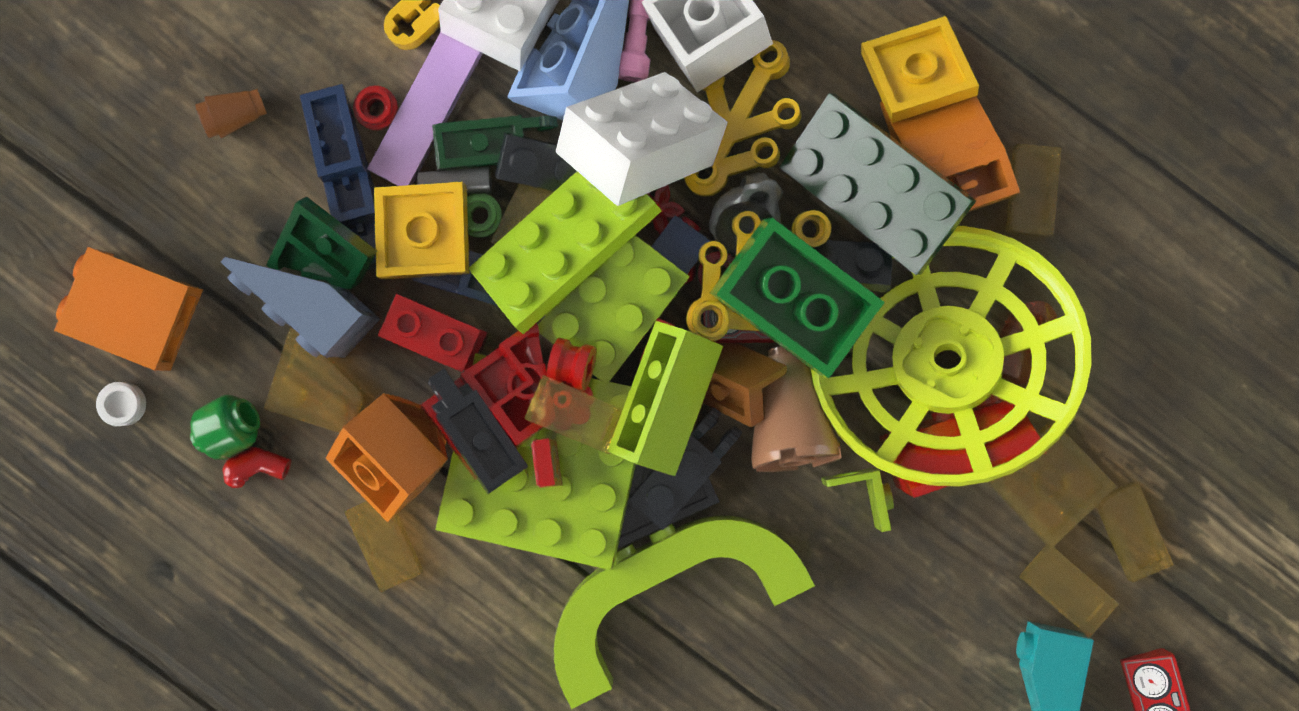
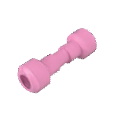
M630 0L629 28L628 32L625 33L618 77L624 81L638 82L647 79L649 76L651 60L645 54L647 42L645 34L647 21L650 19L641 3L644 0Z

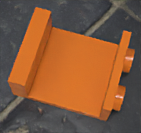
M87 247L85 254L81 255L75 263L73 269L75 280L71 290L61 300L57 308L56 318L58 322L54 331L154 371H171L203 289L149 271L114 257V254L107 251Z

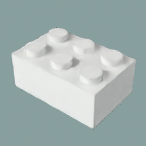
M664 72L566 107L556 153L614 204L619 206L712 166L728 122L713 111L710 105L701 101L683 87L676 78Z

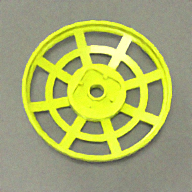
M957 226L943 246H964L998 254L987 278L962 272H937L931 274L929 265L921 275L912 273L913 279L901 283L880 298L885 303L853 346V374L827 378L811 369L813 386L826 417L839 437L856 454L878 469L901 479L933 486H965L989 482L1012 474L1038 459L1060 439L1074 420L1085 396L1091 369V336L1086 315L1074 290L1058 269L1038 252L1016 239L991 230ZM1015 263L1029 270L1047 286L1060 303L1065 316L1038 326L1035 317L1026 305L1010 290L1003 287ZM959 287L977 291L978 294L969 309L956 306H940L935 288ZM918 293L923 312L914 316L903 328L884 318V315L897 303ZM995 300L1005 306L1015 316L1024 331L1003 338L999 337L995 328L985 319ZM875 333L894 344L892 355L893 367L867 372V350L870 338ZM1072 333L1075 345V374L1071 393L1066 404L1039 395L1046 372V348L1044 343ZM1030 349L1032 369L1026 389L1002 379L1004 356ZM944 350H952L961 357V361L954 368L944 369L936 364L935 357ZM897 384L900 386L904 394L912 401L900 421L893 418L881 406L872 389ZM859 392L861 400L870 414L885 429L891 432L878 452L866 446L848 428L835 407L832 399L833 395ZM991 394L1016 405L1002 420L987 429L979 430L972 408L983 403ZM929 411L946 414L954 413L961 436H934L916 430ZM1029 411L1055 421L1049 431L1030 449L1006 463L992 467L984 444L994 441L1009 432L1025 418ZM908 442L935 450L966 449L973 472L964 474H932L906 468L894 461Z

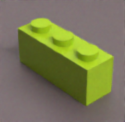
M655 321L607 452L637 465L676 476L723 346L690 331Z

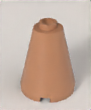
M783 347L768 350L769 358L787 365V374L762 389L764 420L754 426L751 456L753 469H756L758 472L799 470L798 466L812 463L813 467H818L842 459L841 446L819 402L813 386L810 368Z

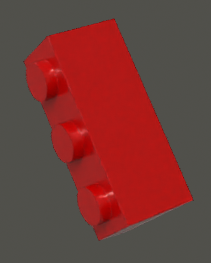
M991 394L983 403L972 408L979 430L987 429L1002 420L1016 405ZM932 411V419L921 422L916 430L934 436H961L954 413L946 414ZM1026 415L1009 432L984 445L992 467H995L1027 451L1041 438ZM891 432L879 436L881 445H883ZM908 442L894 461L906 468L932 474H964L973 472L966 449L935 450ZM892 475L895 487L913 498L948 487L926 485Z

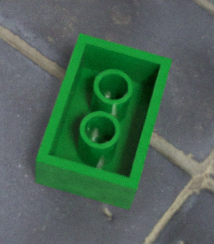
M774 218L762 220L710 291V294L816 373L830 378L885 303Z

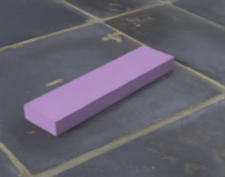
M440 32L367 169L370 172L397 186L413 185L418 172H420L434 146L432 124L447 122L483 54L482 52Z

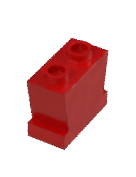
M399 294L395 295L378 334L381 338L460 372L473 366L475 354L481 353L489 335L484 330Z

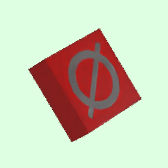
M550 438L533 440L531 448L536 485L539 488L563 486L557 441Z

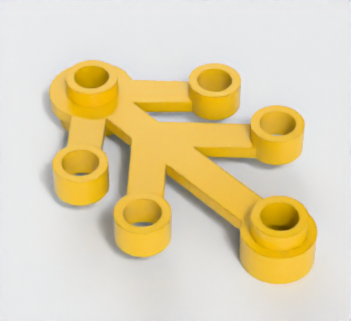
M772 40L773 44L753 57L755 68L731 111L723 88L725 76L703 89L706 91L712 110L728 123L714 163L710 166L713 168L712 175L707 179H700L698 171L684 177L687 186L695 194L700 196L715 195L725 187L729 176L759 166L770 168L778 162L780 158L779 148L774 140L766 137L756 140L751 147V151L727 157L736 142L778 128H794L801 120L802 115L799 105L790 98L779 100L774 105L772 111L749 118L769 80L783 77L790 67V58L782 43ZM774 51L778 53L777 58L772 62L767 63L762 60L767 52ZM793 108L795 114L792 118L788 120L779 118L783 109ZM767 146L773 148V153L769 158L760 159L758 157V152L761 148Z
M811 210L803 212L795 218L792 224V233L809 246L817 247L828 240L831 234V223L828 217L820 211ZM741 212L732 221V230L737 236L736 256L761 223L759 216L754 212ZM744 216L751 218L754 222V228L749 234L743 233L739 228V221ZM806 221H811L816 226V234L812 238L806 237L802 232V226ZM717 241L703 244L698 252L699 261L703 265L701 298L694 301L687 311L686 323L689 331L711 341L721 339L729 329L760 331L710 294V291L720 279V266L727 259V250L722 243ZM710 246L717 247L721 254L719 261L715 264L709 263L705 258V251ZM711 310L716 315V322L713 326L707 328L701 323V315L704 311Z

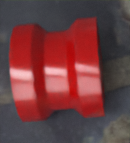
M559 337L555 341L550 353L547 366V381L559 384L562 381L570 382L575 389L585 391L590 383L595 367L596 346L584 344L581 347L573 346L570 340Z

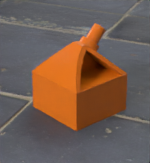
M383 393L342 428L326 459L389 522L427 487L446 463L448 457L445 449L447 441L422 409V405L408 399Z

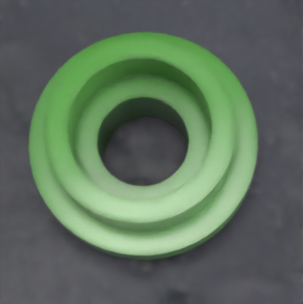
M484 193L472 194L467 197L468 234L473 237L484 238L495 233L502 222V210L498 202L490 195ZM479 208H484L488 211V219L482 224H477L473 221V213Z

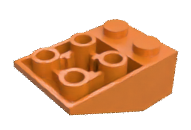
M977 96L891 123L883 102H880L890 135L976 200L969 212L1005 200L1020 192L1006 150Z

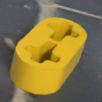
M401 0L385 17L384 30L386 35L399 49L412 50L417 48L440 28L438 12L440 5L434 3L427 10L423 11L431 3V0ZM419 14L420 16L411 25L415 31L413 35L408 37L402 33L397 37L396 35L400 31L396 25L398 21L403 19L409 23Z

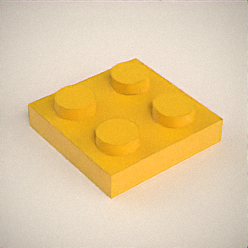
M946 16L861 43V54L891 123L978 96L979 84Z
M449 182L374 188L375 242L377 250L376 277L380 279L470 274L468 269L467 185L465 183Z

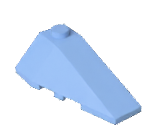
M572 0L560 15L554 13L547 24L552 30L539 51L535 48L532 49L521 71L517 73L508 98L517 104L563 120L566 107L615 90L618 84L629 0Z

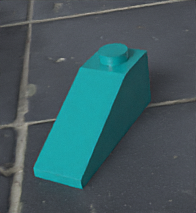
M1031 621L1027 622L1026 632H1021L1018 637L1016 654L1020 658L1019 666L1032 711H1080L1094 642L1093 639L1079 631Z

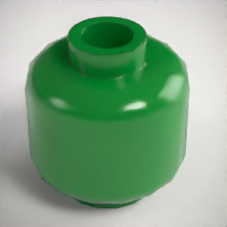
M222 395L193 413L190 421L191 442L199 452L215 460L228 459L256 442L260 427L259 414L248 400L235 395Z

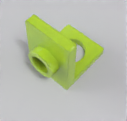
M867 468L821 477L822 484L827 487L866 480L874 526L881 532L891 531L887 510L894 508L893 496L889 484H882L880 470Z

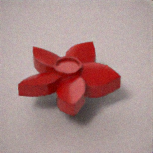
M668 185L656 191L655 199L651 194L647 193L661 210L649 222L653 221L654 228L660 235L667 227L668 219H673L675 215L680 217L685 213V210L678 203L669 202L671 194Z

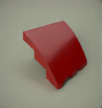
M537 323L524 334L518 331L504 340L496 350L462 372L460 378L454 381L458 388L467 383L473 391L477 390L516 449L555 419L552 399L548 391L547 371L545 363H543ZM435 395L422 403V409L474 480H476V476L437 421L436 414L431 406L439 400Z

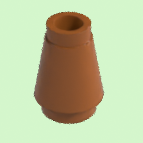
M258 89L204 96L205 101L195 104L208 138L219 135L222 139L258 119L260 116L267 114Z

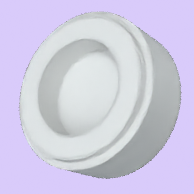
M114 382L108 384L100 391L96 401V408L101 419L112 426H128L136 423L143 416L146 409V398L142 390L135 384Z

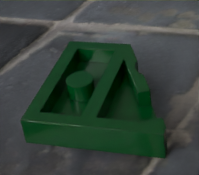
M306 196L295 203L266 266L278 271L284 267L301 271V277L317 281L326 280L331 285L351 290L361 283L377 250Z

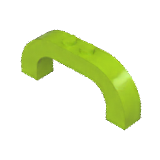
M736 516L704 517L676 529L671 524L666 526L664 530L660 529L649 534L651 542L637 549L634 548L632 543L617 549L613 569L598 568L587 576L570 596L558 623L554 642L555 669L559 684L571 709L611 690L613 687V677L598 647L597 629L604 616L619 603L702 561L726 557L741 561L756 572L775 607L815 586L801 559L771 529L750 519Z

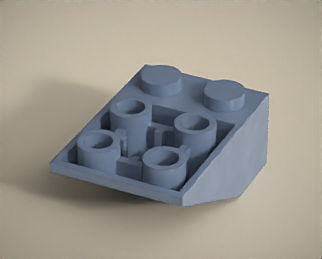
M228 257L221 261L232 272L227 277L229 281L249 296L253 292L266 303L261 308L263 312L280 326H284L287 323L300 334L296 338L298 344L314 357L321 354L326 358H345L380 320L348 289Z

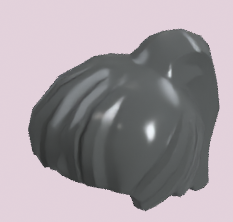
M765 173L749 174L743 177L740 186H735L716 202L709 220V231L713 234L714 241L720 242L725 246L728 254L736 257L737 236L732 230V221L737 214L751 211L759 216L761 222L763 219L774 218L781 224L778 202L782 198L783 191L778 183L773 179H769ZM744 216L739 221V228L743 233L749 234L754 228V222L751 218Z

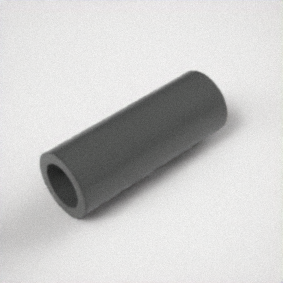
M490 167L418 172V185L463 182L467 185V195L492 194Z

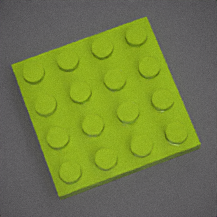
M475 354L473 365L486 356ZM591 378L588 386L593 391V400L588 405L589 417L587 421L582 424L571 423L566 429L554 428L551 423L545 426L517 449L528 467L490 494L486 493L478 479L474 480L453 451L435 530L612 570L636 464L607 451L631 386L612 382L606 385L601 380ZM565 396L560 397V403L565 402ZM550 438L557 441L563 486L539 488L536 485L531 448L533 440Z

